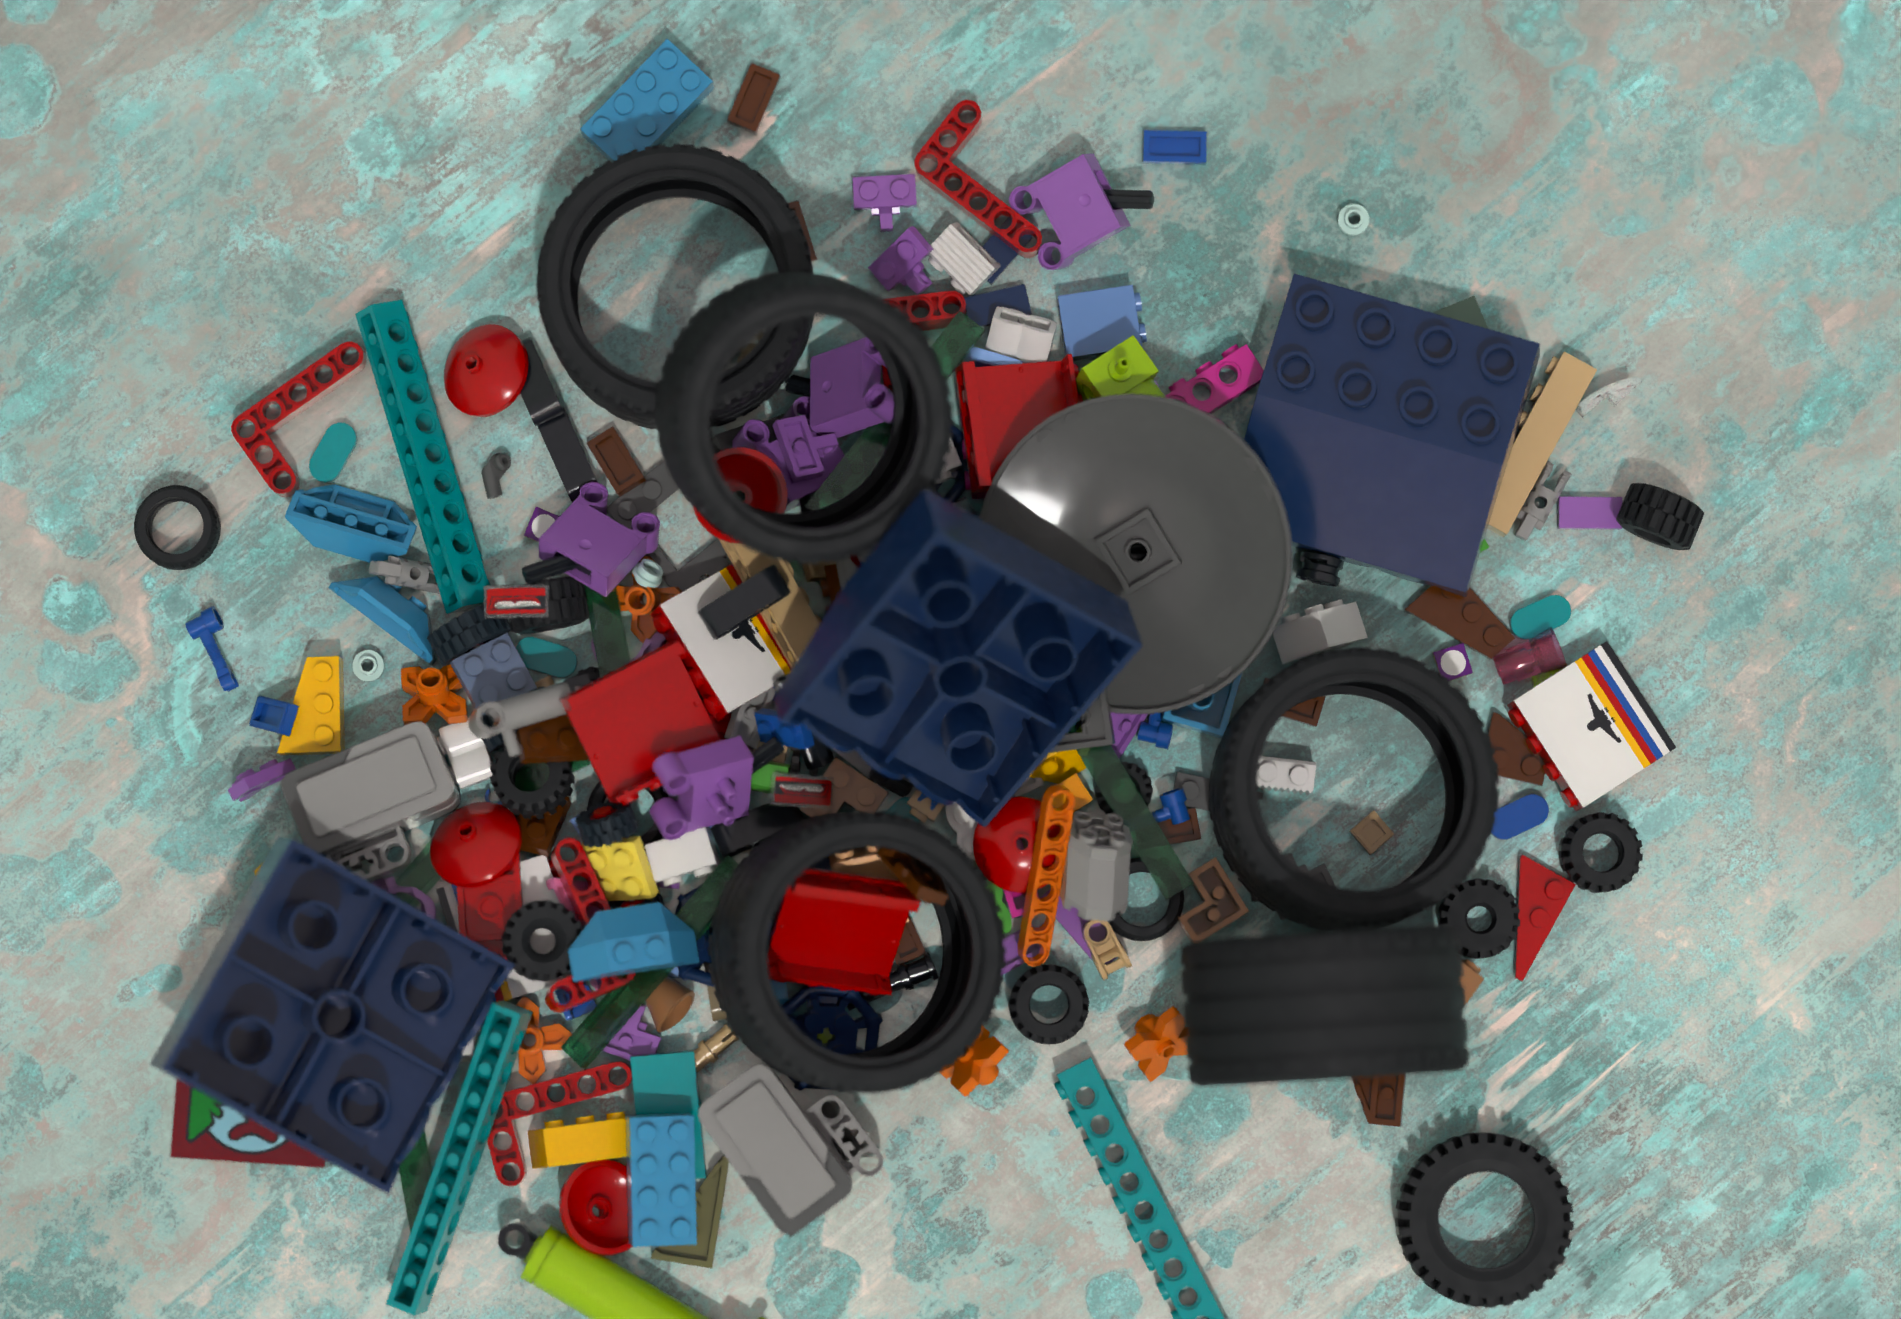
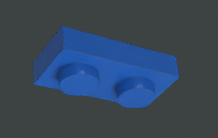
M762 708L754 713L760 742L766 743L773 737H776L783 746L806 750L815 745L813 735L805 724L801 723L798 726L785 724L780 721L778 711Z

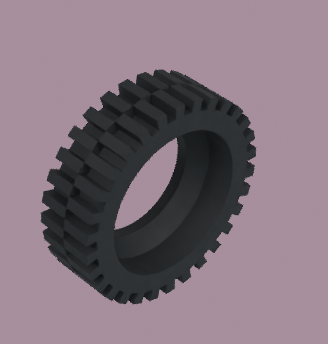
M1485 1132L1467 1133L1462 1136L1451 1137L1446 1142L1438 1143L1432 1147L1428 1154H1423L1418 1159L1419 1163L1408 1172L1407 1175L1409 1177L1406 1183H1402L1400 1189L1402 1194L1396 1204L1398 1218H1395V1223L1399 1230V1235H1397L1398 1241L1402 1245L1403 1255L1406 1261L1413 1267L1414 1273L1428 1287L1442 1296L1474 1307L1484 1306L1486 1308H1493L1497 1305H1511L1513 1301L1524 1300L1530 1297L1529 1294L1531 1292H1538L1544 1287L1543 1283L1547 1279H1552L1557 1273L1554 1270L1558 1264H1563L1566 1256H1563L1566 1247L1570 1248L1572 1239H1568L1569 1232L1573 1230L1574 1221H1570V1212H1573L1572 1203H1569L1567 1195H1569L1567 1186L1562 1184L1560 1180L1562 1176L1558 1170L1553 1169L1548 1158L1542 1156L1537 1152V1149L1523 1143L1519 1139ZM1478 1172L1502 1174L1516 1182L1526 1193L1533 1210V1231L1528 1244L1515 1259L1495 1268L1473 1267L1457 1259L1446 1247L1439 1230V1210L1448 1190L1460 1179Z

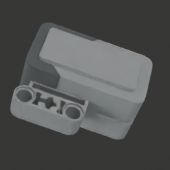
M418 721L294 770L285 775L281 784L283 794L303 844L345 869L346 866L350 865L353 870H357L363 866L362 861L365 859L369 863H374L369 867L370 872L368 874H365L362 870L354 872V874L370 883L403 870L409 865L412 854L404 832L454 812L461 802L459 790L452 778L448 763L441 751L437 738L428 725ZM397 846L402 847L404 850L403 858L398 862H390L388 860L390 849Z
M767 1065L751 1067L707 1099L698 1111L699 1120L736 1172L741 1175V1179L776 1227L782 1233L789 1235L790 1238L850 1193L853 1186L850 1175L858 1171L864 1176H873L883 1166L881 1152L842 1099L835 1095H827L803 1111L775 1071ZM828 1100H834L840 1106V1113L834 1119L826 1118L822 1113V1106ZM848 1127L850 1130L854 1128L858 1130L859 1133L855 1137L860 1145L864 1140L869 1144L868 1147L861 1149L855 1157L850 1153L851 1150L856 1149L850 1141L844 1143L841 1139L844 1136L843 1128ZM832 1137L840 1146L845 1155L848 1157L850 1162L844 1161L839 1152L833 1146ZM866 1152L874 1153L878 1158V1165L872 1171L864 1170L860 1165V1157Z

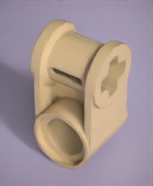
M1088 920L1082 927V936L1103 981L1108 979L1109 974L1123 967H1132L1122 944L1118 941L1111 925L1107 921ZM1095 923H1100L1105 927L1106 933L1101 941H1093L1089 937V929ZM1118 957L1116 960L1105 965L1106 962Z

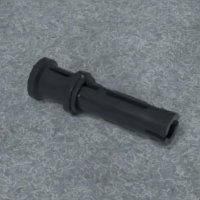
M929 952L925 953L924 957L909 964H899L897 970L889 975L892 992L903 988L912 990L914 985L930 978L934 980L939 979ZM859 991L868 1003L886 996L883 994L872 995ZM850 1002L847 1008L851 1011L855 1006Z

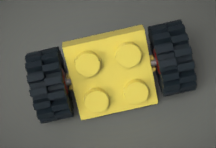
M607 800L604 804L600 802L597 803V806H590L587 808V811L580 812L575 821L583 842L581 845L606 900L609 901L610 908L618 909L658 902L664 905L660 890H658L641 837L631 836L630 834L635 833L638 828L631 803L622 805L621 802L614 803Z

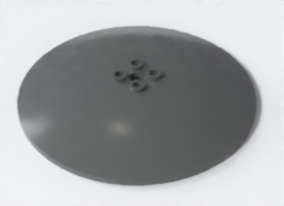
M1150 394L1108 395L1086 400L1052 415L1032 429L1005 458L992 480V485L988 489L980 513V520L1128 602L1143 645L1107 686L1110 711L1114 713H1160L1182 708L1216 693L1235 680L1261 653L1276 629L1288 597L1293 559L1291 530L1283 500L1270 472L1254 450L1229 426L1211 414L1175 399ZM1134 543H1141L1146 547L1147 556L1144 560L1139 561L1133 558L1131 547Z

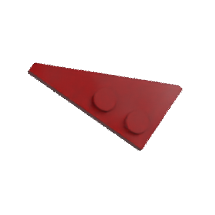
M1523 854L1520 856L1518 864L1519 886L1517 898L1520 910L1518 918L1521 920L1520 926L1517 928L1514 964L1515 979L1521 982L1524 980L1576 885Z

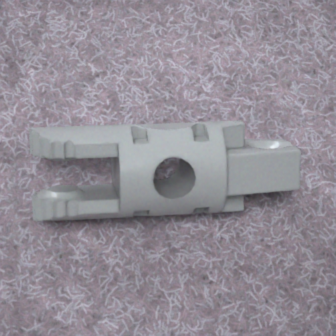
M1549 461L1545 464L1517 516L1522 521L1515 532V536L1524 541L1528 539L1534 527L1538 530L1542 529L1551 509L1572 475L1564 471L1559 476L1553 491L1543 486L1553 470L1554 464ZM1536 498L1543 499L1545 505L1542 509L1536 507Z
M388 556V562L370 561L369 573L384 576L385 584L440 594L437 583H427L429 572L434 574L431 563L395 556Z

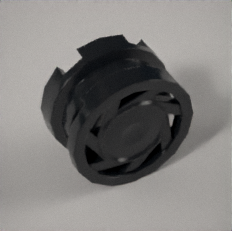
M1301 552L1300 561L1302 565L1301 568L1297 569L1296 578L1324 586H1339L1340 578L1338 573L1343 569V560L1318 553Z

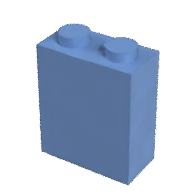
M1133 285L1060 295L1057 297L1065 356L1072 354L1073 361L1098 358L1132 335H1134L1141 346L1142 342H1147L1145 324H1139L1137 312L1142 311L1141 297L1139 292L1134 293Z

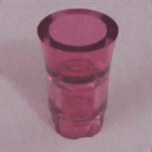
M1552 627L1525 642L1505 649L1506 652L1492 658L1503 685L1514 682L1516 679L1519 682L1532 676L1567 667L1563 652Z

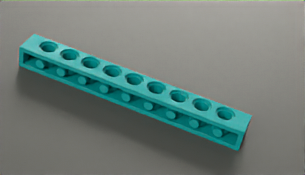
M403 300L372 304L355 315L446 614L473 609L487 602V589L492 588L487 579L482 563V554L478 550L473 533V525L469 520L464 504V495L457 481L455 466L446 445V436L439 422L437 407L432 399L427 374L423 369L418 353V344L411 330L409 315L405 310Z
M507 1001L492 1002L386 1301L387 1305L414 1316L428 1310L532 1011Z
M1089 1057L1056 1074L1059 1081L1055 1082L1054 1085L1062 1100L1069 1099L1073 1110L1068 1113L1077 1129L1083 1127L1088 1137L1083 1142L1091 1158L1097 1155L1102 1164V1167L1097 1170L1106 1186L1112 1184L1117 1193L1112 1199L1120 1215L1126 1212L1132 1223L1127 1226L1129 1233L1135 1243L1142 1242L1146 1253L1141 1256L1150 1272L1156 1270L1161 1280L1156 1285L1164 1301L1170 1298L1176 1309L1170 1312L1173 1319H1196L1199 1316H1206L1209 1319H1224L1092 1058ZM1081 1087H1089L1094 1092V1099L1089 1105H1081L1076 1099V1093ZM1097 1115L1105 1116L1109 1122L1107 1131L1102 1134H1096L1091 1129V1120ZM1111 1144H1118L1123 1149V1157L1118 1162H1110L1105 1156L1106 1148ZM1127 1172L1134 1173L1138 1179L1136 1188L1131 1191L1123 1190L1120 1185L1121 1176ZM1141 1201H1147L1152 1206V1214L1147 1219H1139L1135 1215V1206ZM1163 1230L1166 1233L1167 1242L1163 1247L1154 1248L1151 1246L1149 1237L1153 1231ZM1175 1258L1181 1262L1182 1268L1178 1275L1171 1277L1165 1274L1164 1264L1167 1260ZM1185 1287H1191L1196 1292V1299L1190 1305L1181 1304L1178 1298L1179 1292Z

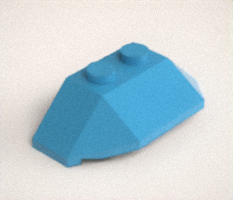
M335 484L315 487L306 491L303 489L296 490L285 513V518L314 547L369 563L370 561L388 560V556L398 557L407 554L417 529L414 522L409 520L408 516L396 502Z
M377 576L332 582L328 588L431 666L436 662L435 652L427 639V636L432 634L430 617L424 612L427 606L414 596L407 600L399 594L402 587L385 584V580L382 581Z
M660 902L596 912L568 949L573 982L699 963L694 930Z

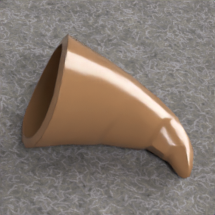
M656 970L638 972L628 982V984L635 986L636 990L646 1001L658 1032H664L680 1022L688 1013L694 1001L695 993ZM627 974L618 975L617 978H626Z

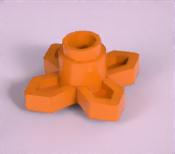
M644 556L639 562L643 559L654 560L650 556ZM632 573L633 586L617 585L607 597L602 596V600L613 612L629 611L632 613L630 630L644 643L646 638L651 639L657 632L650 614L660 604L683 591L679 587H642L636 582ZM644 594H645L646 597H647V602H646V604L643 602V596H644Z
M451 664L443 666L440 670L436 668H426L423 670L420 666L401 669L403 691L413 696L402 705L404 725L417 721L426 724L435 712L448 724L465 723L468 721L466 699L455 694L463 687Z
M524 996L517 1003V1006L532 1011L524 1038L527 1034H532L535 1036L536 1042L533 1046H527L523 1038L518 1052L519 1074L530 1083L535 1084L546 1071L542 1050H563L573 1038V1034L560 1023L540 1027V1007Z
M1175 1006L1170 1007L1159 1017L1154 1014H1147L1141 1017L1135 1025L1136 1034L1124 1043L1125 1048L1134 1060L1140 1061L1138 1067L1150 1082L1166 1071L1170 1057L1174 1055H1187L1186 1036H1189L1188 1027H1184L1185 1019Z
M984 1026L981 1027L983 1031L978 1035L973 1045L967 1046L964 1049L965 1053L952 1065L944 1066L943 1071L940 1072L946 1079L952 1077L950 1083L964 1097H967L978 1084L986 1086L992 1083L999 1073L997 1064L1009 1052L995 1036L988 1038L990 1032Z

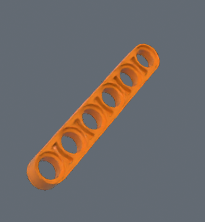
M1059 784L1049 787L1044 792L1017 946L1019 957L1032 967L1043 964L1048 959L1075 807L1073 794L1066 787ZM1057 794H1065V803L1061 807L1053 808V798ZM1053 824H1060V833L1054 838H1048L1046 833L1048 828ZM1048 854H1055V863L1049 868H1042V859ZM1043 884H1050L1051 890L1049 894L1043 898H1038L1036 896L1037 889ZM1045 914L1046 919L1042 926L1037 928L1031 926L1032 919L1036 915ZM1040 944V951L1036 956H1026V951L1030 945Z

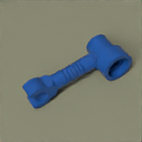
M211 606L201 611L200 616L186 622L185 625L193 640L200 637L210 656L223 690L229 692L238 687L239 684L213 637L214 633L224 629V624L217 610Z
M1162 712L1150 713L1148 723L1141 721L1138 740L1156 744L1155 747L1168 750L1173 725L1161 722Z
M1183 787L1159 795L1163 808L1155 810V812L1152 811V813L1149 812V814L1146 813V815L1143 814V816L1140 815V817L1126 819L1123 821V824L1128 826L1130 833L1143 827L1171 819L1172 825L1188 821L1190 816L1185 804L1187 797Z

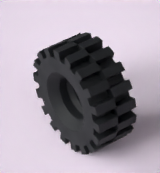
M1473 879L1461 883L1444 898L1443 903L1439 907L1438 925L1449 926L1459 930L1461 947L1458 948L1462 956L1473 959L1492 957L1506 950L1512 940L1516 938L1518 934L1517 928L1520 926L1521 920L1518 918L1520 910L1519 906H1516L1514 902V896L1506 891L1507 888L1503 885L1494 883L1495 881L1489 879ZM1482 906L1490 912L1492 920L1486 930L1475 931L1468 925L1467 915L1473 907Z
M549 900L531 902L516 910L507 921L504 933L502 934L503 954H505L509 962L515 964L514 969L520 976H524L532 981L541 982L557 979L571 970L568 949L582 932L581 923L577 921L575 914L571 910L569 911L560 903H554ZM544 928L553 933L555 945L549 953L540 954L532 949L530 938L537 929Z

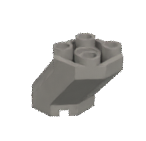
M1077 811L1073 815L1060 898L1064 908L1070 911L1071 906L1079 910L1078 916L1086 920L1111 921L1115 919L1117 912L1122 915L1126 911L1129 889L1130 852L1133 839L1129 827L1123 824V818L1117 814L1099 815Z

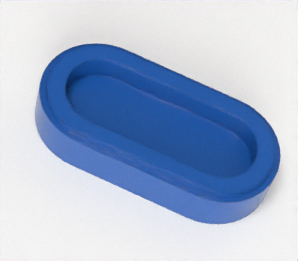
M1530 794L1499 808L1494 815L1496 820L1491 835L1500 840H1507L1540 825L1546 820L1549 813L1546 800L1539 795Z

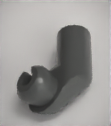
M505 453L494 454L482 469L481 474L487 499L503 496L499 480L511 466V458Z

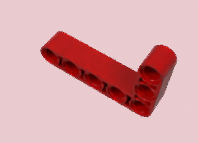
M972 100L960 101L916 155L914 162L916 174L925 184L992 235L994 234L1016 251L1018 255L1024 258L1035 257L1042 246V235L1038 228L952 163L982 123L980 106ZM970 110L976 114L975 120L971 123L962 122L959 116L963 111ZM945 135H952L957 139V142L953 147L945 148L939 143L940 139ZM932 159L938 164L937 168L932 172L923 171L920 165L924 160ZM951 178H957L962 182V186L957 191H950L945 187L946 181ZM975 197H982L987 201V205L982 210H975L970 206L971 200ZM1000 216H1007L1012 220L1011 226L1007 229L997 228L994 222ZM1030 234L1034 236L1037 240L1036 245L1032 248L1022 247L1019 240L1023 235Z
M943 291L884 299L901 310L920 331L955 327L960 325L966 317L965 299L957 291ZM948 304H956L960 307V310L954 314L946 313L943 309ZM917 308H924L929 312L923 318H917L912 313ZM881 365L883 383L893 391L887 368ZM889 423L890 434L893 423Z
M350 341L340 344L240 414L233 421L231 432L268 486L281 497L294 495V492L300 486V481L269 435L365 368L367 356L357 343ZM350 350L358 351L359 359L355 364H344L343 357L346 352ZM322 369H332L333 377L329 382H318L317 376ZM299 386L306 387L307 395L305 399L297 402L293 401V390ZM271 405H279L281 407L280 416L274 420L267 419V408ZM245 423H253L255 425V432L249 438H243L240 435V429ZM264 448H270L273 451L272 460L266 464L259 463V452ZM281 474H289L291 476V484L286 489H278L276 486V480Z
M564 838L559 841L552 850L551 860L583 930L591 920L586 915L587 906L595 905L600 911L611 910L581 843L574 838ZM569 847L575 854L574 861L568 862L563 860L559 853L560 848ZM582 876L588 883V889L585 891L577 890L573 885V877ZM636 973L627 974L626 978L623 979L616 976L596 979L598 989L593 992L588 991L584 987L583 981L573 982L572 975L557 981L548 989L545 995L546 1005L554 1012H566L623 987L633 979ZM556 989H564L569 994V1002L567 1004L556 1002L554 999V991Z
M612 1062L504 1092L501 1100L503 1114L500 1118L494 1120L487 1140L499 1182L506 1186H516L522 1183L527 1175V1167L514 1122L515 1119L623 1090L632 1083L631 1067L624 1062ZM617 1066L624 1068L627 1072V1079L621 1085L614 1084L610 1079L611 1070ZM585 1075L592 1076L596 1081V1088L590 1094L582 1092L579 1087V1081ZM555 1083L561 1084L565 1089V1097L560 1102L552 1101L548 1095L549 1088ZM523 1092H528L534 1097V1105L528 1111L522 1110L518 1105V1097ZM502 1131L507 1132L512 1138L511 1146L506 1150L499 1149L495 1144L496 1135ZM512 1162L518 1165L520 1175L517 1180L510 1181L505 1178L503 1169L507 1163Z

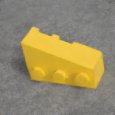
M339 656L307 657L292 703L299 706L290 737L282 735L277 754L282 756L336 754L345 750L343 659Z
M625 1111L608 1113L604 1121L595 1122L594 1116L575 1118L576 1124L564 1126L563 1120L544 1122V1129L527 1131L532 1169L626 1157Z

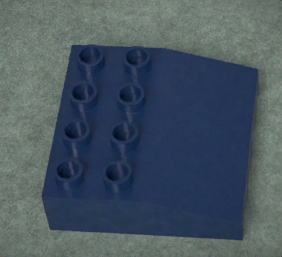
M1294 273L1244 437L1245 442L1254 450L1270 472L1280 492L1288 516L1292 546L1314 550L1351 564L1376 568L1405 580L1437 586L1448 592L1467 597L1540 358V343Z
M923 489L846 582L774 699L781 722L792 726H798L801 723L805 724L811 733L827 746L844 753H849L853 750L857 751L862 759L879 773L893 779L907 777L920 792L931 800L947 806L957 803L974 821L986 827L1143 644L1126 600L930 491Z
M277 837L149 1065L389 1194L396 1180L401 1162L408 1156L419 1140L428 1122L433 1104L441 1097L451 1082L461 1061L464 1048L482 1026L491 1008L496 990L507 979L515 964L292 838Z

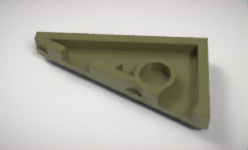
M722 1156L696 1191L697 1244L657 1246L652 1253L651 1259L713 1268L729 1161L726 1156Z

